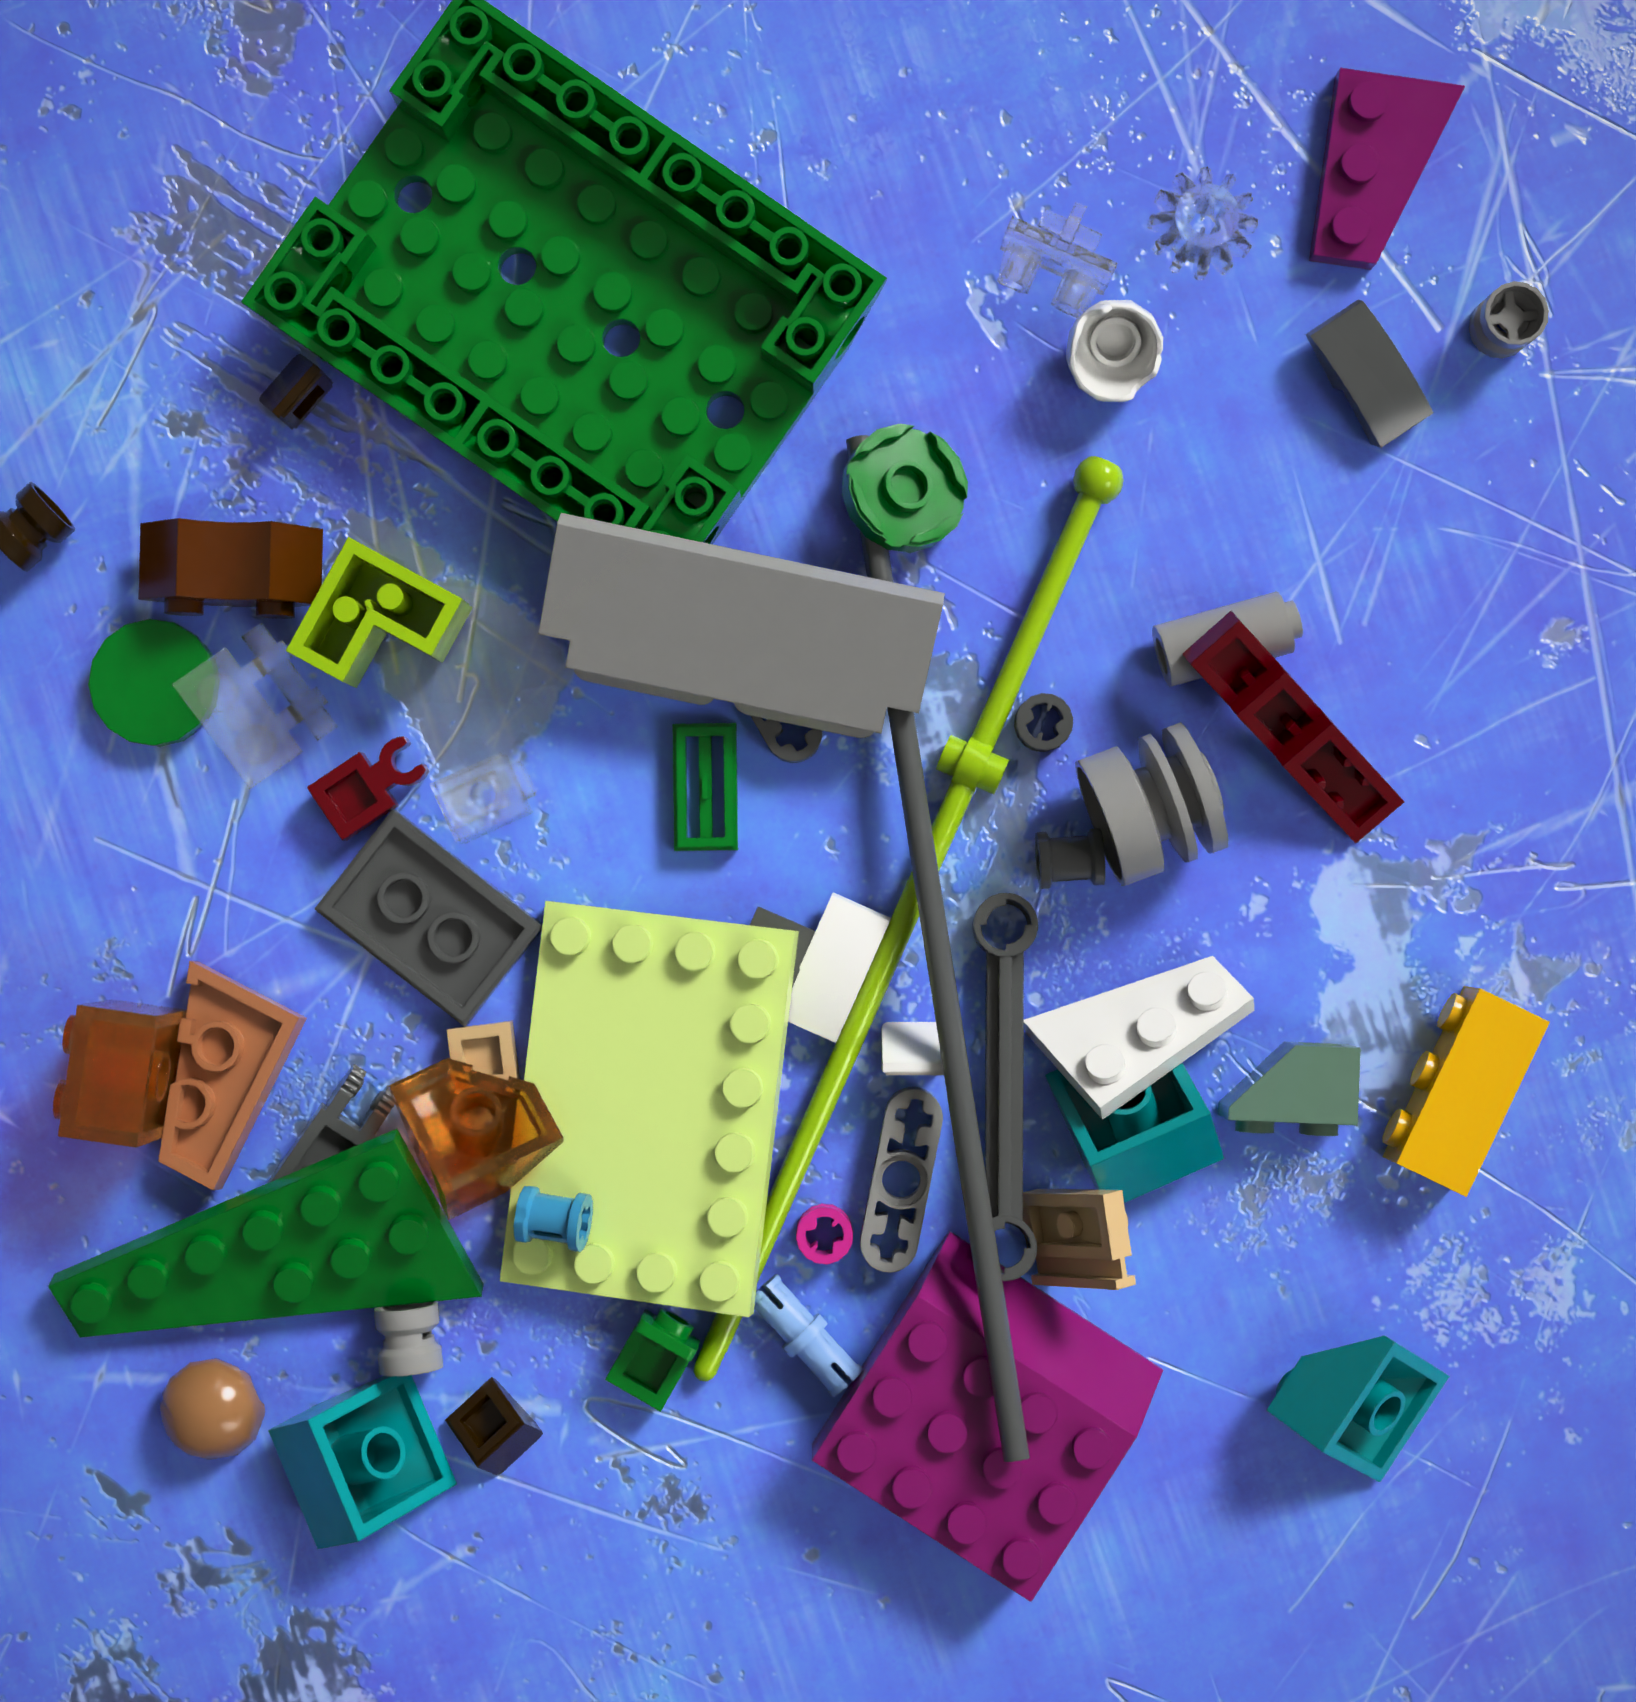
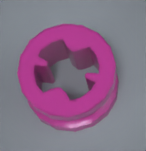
M821 1203L811 1206L802 1214L797 1223L796 1240L799 1250L807 1259L817 1264L838 1262L848 1253L852 1246L853 1228L850 1218L842 1209L833 1204ZM820 1217L832 1218L831 1226L835 1227L839 1223L843 1230V1236L834 1238L832 1249L827 1251L818 1250V1240L810 1244L806 1236V1231L816 1229L817 1218Z

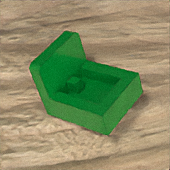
M661 1308L659 1313L655 1315L645 1309L605 1380L661 1412L685 1368L692 1361L698 1350L700 1340L690 1335L694 1327L688 1321L669 1310Z

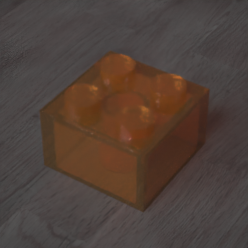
M114 999L77 1005L76 1015L69 1016L63 1033V1051L66 1054H70L66 1080L62 1079L59 1082L53 1100L54 1118L60 1119L58 1136L136 1148L161 1139L170 1084L176 1081L181 1042H177L180 1019L186 1017L187 1010Z

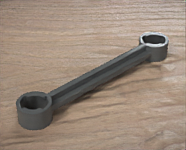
M1000 893L989 897L980 905L973 918L972 930L976 943L986 953L985 1172L994 1230L1005 1229V1223L1012 1224L1023 1233L1026 1246L1028 1247L1024 1248V1254L1016 1265L1005 1268L1004 1271L1001 1270L1002 1281H1010L1027 1273L1037 1255L1035 1235L1030 1227L1023 1222L1024 951L1030 947L1037 935L1038 919L1035 910L1027 900L1016 894ZM1010 904L1022 911L1027 925H1025L1024 933L1020 939L1006 944L1005 950L997 949L985 940L980 925H987V919L994 909Z

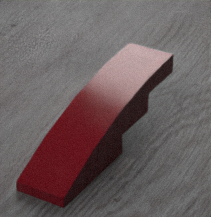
M1232 611L1227 613L1182 653L1189 664L1221 696L1238 718L1273 753L1290 775L1355 843L1360 841L1404 803V800Z

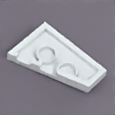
M1210 956L1025 1019L1024 1030L1103 1120L1255 1011L1254 998L1214 956Z

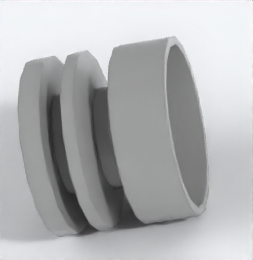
M1181 722L1162 729V741L1166 756L1151 733L1138 738L1141 764L1139 769L1133 770L1129 760L1117 746L1075 762L1076 775L1093 828L1101 829L1106 860L1121 886H1126L1164 872V855L1161 841L1169 839L1172 847L1184 862L1198 859V848L1194 832L1208 853L1228 848V833L1223 815L1224 805L1218 783L1205 755L1199 751L1188 729Z

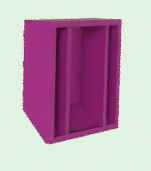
M948 1231L861 1366L863 1368L862 1372L851 1382L813 1441L812 1461L1032 1602L1137 1438L1163 1369L1022 1277L1010 1281H1002L1030 1455L1029 1459L1004 1462L971 1247L968 1242ZM1000 1264V1269L1004 1271L1006 1267Z

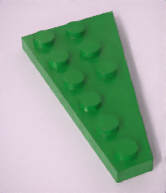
M394 1129L57 1272L53 1275L48 1287L79 1337H90L482 1297L484 1283L398 1129Z

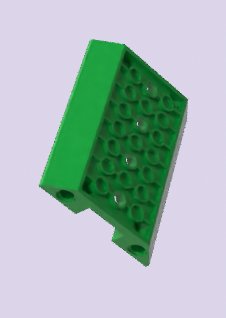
M452 0L390 88L389 92L397 108L329 205L317 197L313 198L241 303L558 522L560 514L565 513L713 544L849 349L883 289L887 277L487 1ZM414 182L428 185L432 190V198L424 210L417 213H409L399 207V194L406 185ZM518 253L529 255L536 262V270L533 277L521 285H513L506 282L501 276L504 261L511 255ZM617 325H629L640 334V342L637 349L625 357L614 356L604 347L606 334ZM722 396L734 397L744 407L742 420L736 426L729 429L714 426L707 417L710 404Z

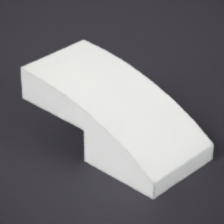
M834 892L832 893L799 967L800 971L792 988L789 1023L834 1043L837 1042L888 927L890 917Z

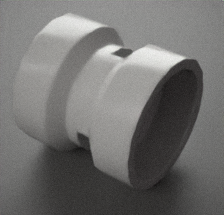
M1513 281L1501 285L1475 308L1470 317L1469 333L1473 344L1480 352L1493 358L1503 359L1517 354L1544 331L1549 316L1546 298L1536 287L1526 282ZM1497 325H1499V326H1500L1503 330H1505L1507 333L1501 331V330L1497 327Z
M437 1301L377 1307L374 1309L375 1329L385 1336L383 1348L378 1353L380 1375L409 1376L443 1368L442 1346L435 1341L434 1334H432V1330L440 1321Z

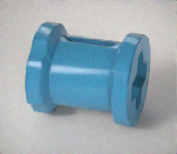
M524 1186L516 1205L513 1225L515 1241L527 1243L535 1238L567 1243L569 1250L581 1252L588 1241L592 1224V1196L586 1193H578L575 1198L543 1194L540 1193L538 1187Z

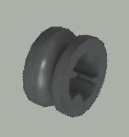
M1041 693L1031 696L1019 707L1014 720L1017 738L1027 748L1039 752H1047L1059 747L1068 739L1073 728V716L1069 706L1063 699L1053 694ZM1044 705L1045 713L1049 712L1051 708L1057 712L1060 721L1053 726L1055 738L1044 741L1042 740V732L1037 734L1036 738L1029 733L1026 725L1034 719L1031 710L1033 707Z

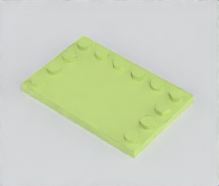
M545 901L500 1281L750 1317L754 1314L799 931ZM524 1186L538 1187L540 1193L569 1198H575L578 1193H586L592 1196V1224L584 1250L575 1252L568 1249L567 1243L535 1238L527 1243L515 1241L513 1225L516 1205Z

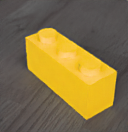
M1463 986L1460 995L1453 993L1440 1012L1437 1027L1442 1029V1033L1432 1053L1425 1051L1418 1059L1412 1071L1410 1085L1415 1087L1405 1110L1398 1108L1386 1125L1382 1142L1388 1146L1382 1157L1467 1197L1550 1022L1481 988Z

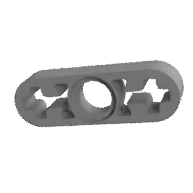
M919 1087L903 1088L893 1094L887 1102L860 1234L861 1251L867 1263L876 1270L887 1273L897 1272L906 1268L913 1261L917 1253L943 1122L942 1110L936 1098L927 1090ZM911 1099L921 1100L923 1112L931 1115L929 1125L920 1124L917 1127L914 1140L915 1146L927 1145L925 1157H921L906 1149L887 1150L888 1142L891 1138L899 1143H903L905 1124L904 1121L895 1118V1114L898 1108L908 1109ZM897 1161L911 1163L917 1168L920 1175L917 1189L905 1197L891 1195L886 1191L882 1183L885 1169ZM878 1201L899 1210L915 1208L913 1219L910 1220L901 1214L899 1216L897 1226L898 1237L906 1240L907 1244L905 1249H894L891 1258L881 1257L879 1245L870 1242L873 1234L881 1235L884 1233L888 1219V1212L875 1213Z

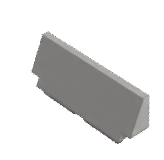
M561 513L556 526L538 634L569 640L565 668L574 669L575 674L587 682L698 705L708 704L713 699L732 702L738 711L746 715L856 738H866L874 732L882 733L887 707L919 714L945 593Z

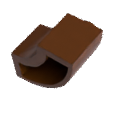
M175 518L140 523L138 600L164 602V613L169 615L202 616L204 615V605L256 607L257 617L275 619L295 618V607L310 606L322 585L323 529L274 521L214 522Z

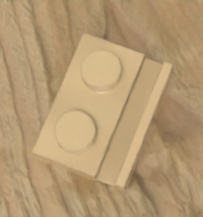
M1035 1189L1023 1192V1222L1030 1227L1037 1242L1036 1263L1038 1273L1031 1275L1032 1285L1119 1290L1136 1285L1135 1275H1128L1126 1270L1125 1257L1131 1256L1132 1253L1128 1232V1217L1125 1211L1122 1190Z

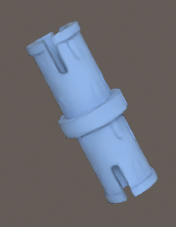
M775 1274L762 1286L776 1300L779 1307L777 1308L762 1290L760 1292L757 1290L754 1309L785 1341V1344L782 1346L783 1350L790 1357H794L797 1354L829 1390L828 1393L835 1397L846 1389L848 1385L832 1369L831 1364L833 1363L843 1376L851 1381H854L859 1376L863 1368L856 1364L824 1329L828 1324L820 1314L812 1316L785 1286L779 1275Z

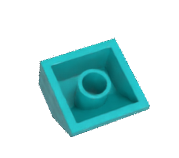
M1183 1063L1103 1120L1058 1069L1045 1075L1096 1190H1122L1124 1203L1224 1159L1211 1113Z
M412 1375L382 1376L321 1402L268 1430L317 1549L359 1542L457 1485Z

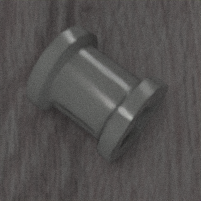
M1100 828L1090 829L1087 836L1049 838L1046 832L1035 834V858L1039 889L1050 888L1052 882L1090 879L1093 885H1104L1105 852Z

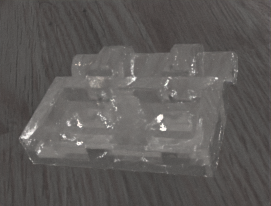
M263 623L258 624L241 636L256 657L241 668L225 647L172 684L173 688L248 789L256 786L303 752L288 732L295 725L303 721L317 741L338 727L324 708L328 701L318 687L310 689L289 660L294 655L286 651L288 646L283 640L277 643ZM267 674L291 704L277 715L253 685Z

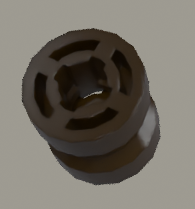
M32 482L28 483L16 494V510L10 508L6 512L0 511V550L26 572L42 560V550L47 547L46 540L61 543L75 531L73 523L59 506Z

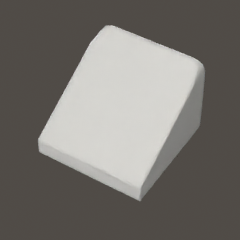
M936 1022L884 1023L881 1028L882 1072H885L886 1075H944Z

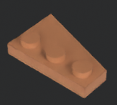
M189 961L186 983L191 985L186 1017L180 1019L177 1042H181L176 1081L170 1084L158 1161L211 1190H220L223 1188L307 1018L201 962Z

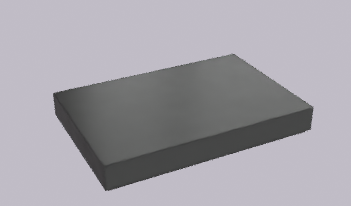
M395 809L391 810L314 909L464 1027L470 1023L542 931V923Z

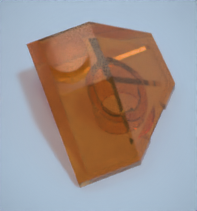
M446 1058L389 1085V1090L421 1168L448 1220L507 1192L564 1142L563 1136L537 1087L531 1082L509 1076L508 1080L475 1071L473 1070V1065Z

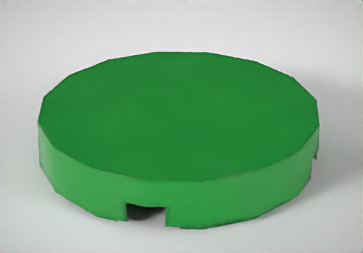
M896 424L877 429L852 451L843 470L842 497L850 519L866 538L887 550L912 553L933 547L958 526L963 515L964 500L967 498L968 481L960 458L943 438L931 431L926 434L920 430L912 429L913 425Z
M146 619L126 624L104 640L92 660L88 686L94 710L108 729L129 742L161 747L185 741L197 732L195 730L202 726L205 719H209L217 706L220 677L215 657L198 636L174 622Z

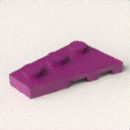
M1346 68L1338 70L1334 80L1309 261L1371 270L1377 264L1465 88L1464 85Z

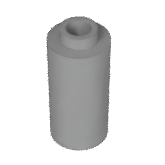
M1276 591L1154 625L1152 627V636L1155 652L1167 685L1172 687L1203 678L1189 664L1182 653L1230 611L1240 619L1274 658L1293 653L1295 650L1294 639L1303 636L1301 618L1294 601L1284 602L1281 595Z

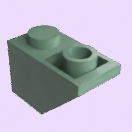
M1284 1041L1219 1101L1218 1115L1227 1120H1236L1235 1131L1274 1133V1122L1299 1123L1300 1134L1338 1136V1125L1358 1126L1361 1048L1349 1044Z

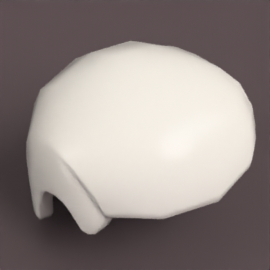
M1132 300L1100 301L1081 314L1071 327L1068 336L1066 361L1079 389L1097 401L1126 402L1132 400L1136 392L1157 375L1162 361L1163 336L1153 315Z

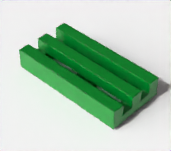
M672 724L674 851L738 850L737 724ZM713 736H723L725 837H713ZM686 737L699 738L700 838H688Z

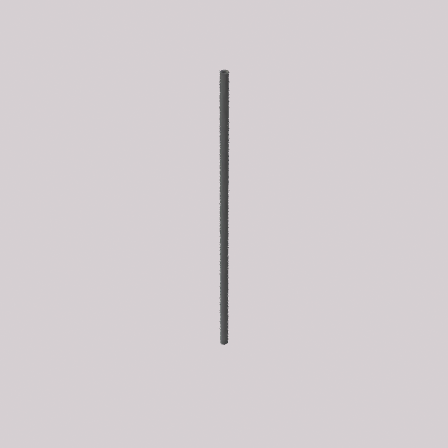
M868 435L855 436L846 440L848 458L852 451L869 437ZM860 531L867 577L893 582L889 550L869 540ZM887 707L1004 1462L1029 1459L1030 1455L914 712Z

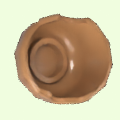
M216 1358L190 1362L169 1379L162 1392L163 1400L160 1402L162 1422L167 1436L174 1445L188 1455L208 1460L238 1455L256 1440L265 1416V1405L258 1398L251 1376L244 1370H240L239 1367Z

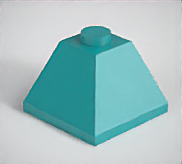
M1381 1336L1301 1356L1295 1367L1288 1371L1278 1383L1276 1396L1267 1408V1411L1321 1452L1381 1482L1450 1376L1387 1336Z

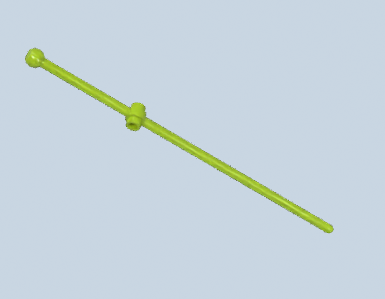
M1090 456L1080 462L1075 469L1073 484L1078 496L972 736L967 742L950 735L940 756L936 770L952 776V780L932 824L938 871L941 869L976 788L994 795L1009 760L992 753L1101 504H1108L1116 499L1122 490L1124 482L1122 470L1119 466L1106 459ZM912 871L767 1197L757 1283L918 921L919 910ZM716 1313L694 1364L693 1371L697 1379L706 1382L713 1379L743 1316Z

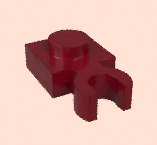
M401 736L387 742L380 752L379 761L374 765L370 763L364 753L358 752L307 787L343 841H348L399 806L389 791L396 785H416L429 774L430 771L424 764L414 767L412 771L402 773L397 769L395 760L398 753L411 745L408 738Z

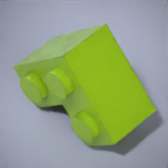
M348 537L286 651L336 679L357 688L387 633L443 663L473 607L455 594Z

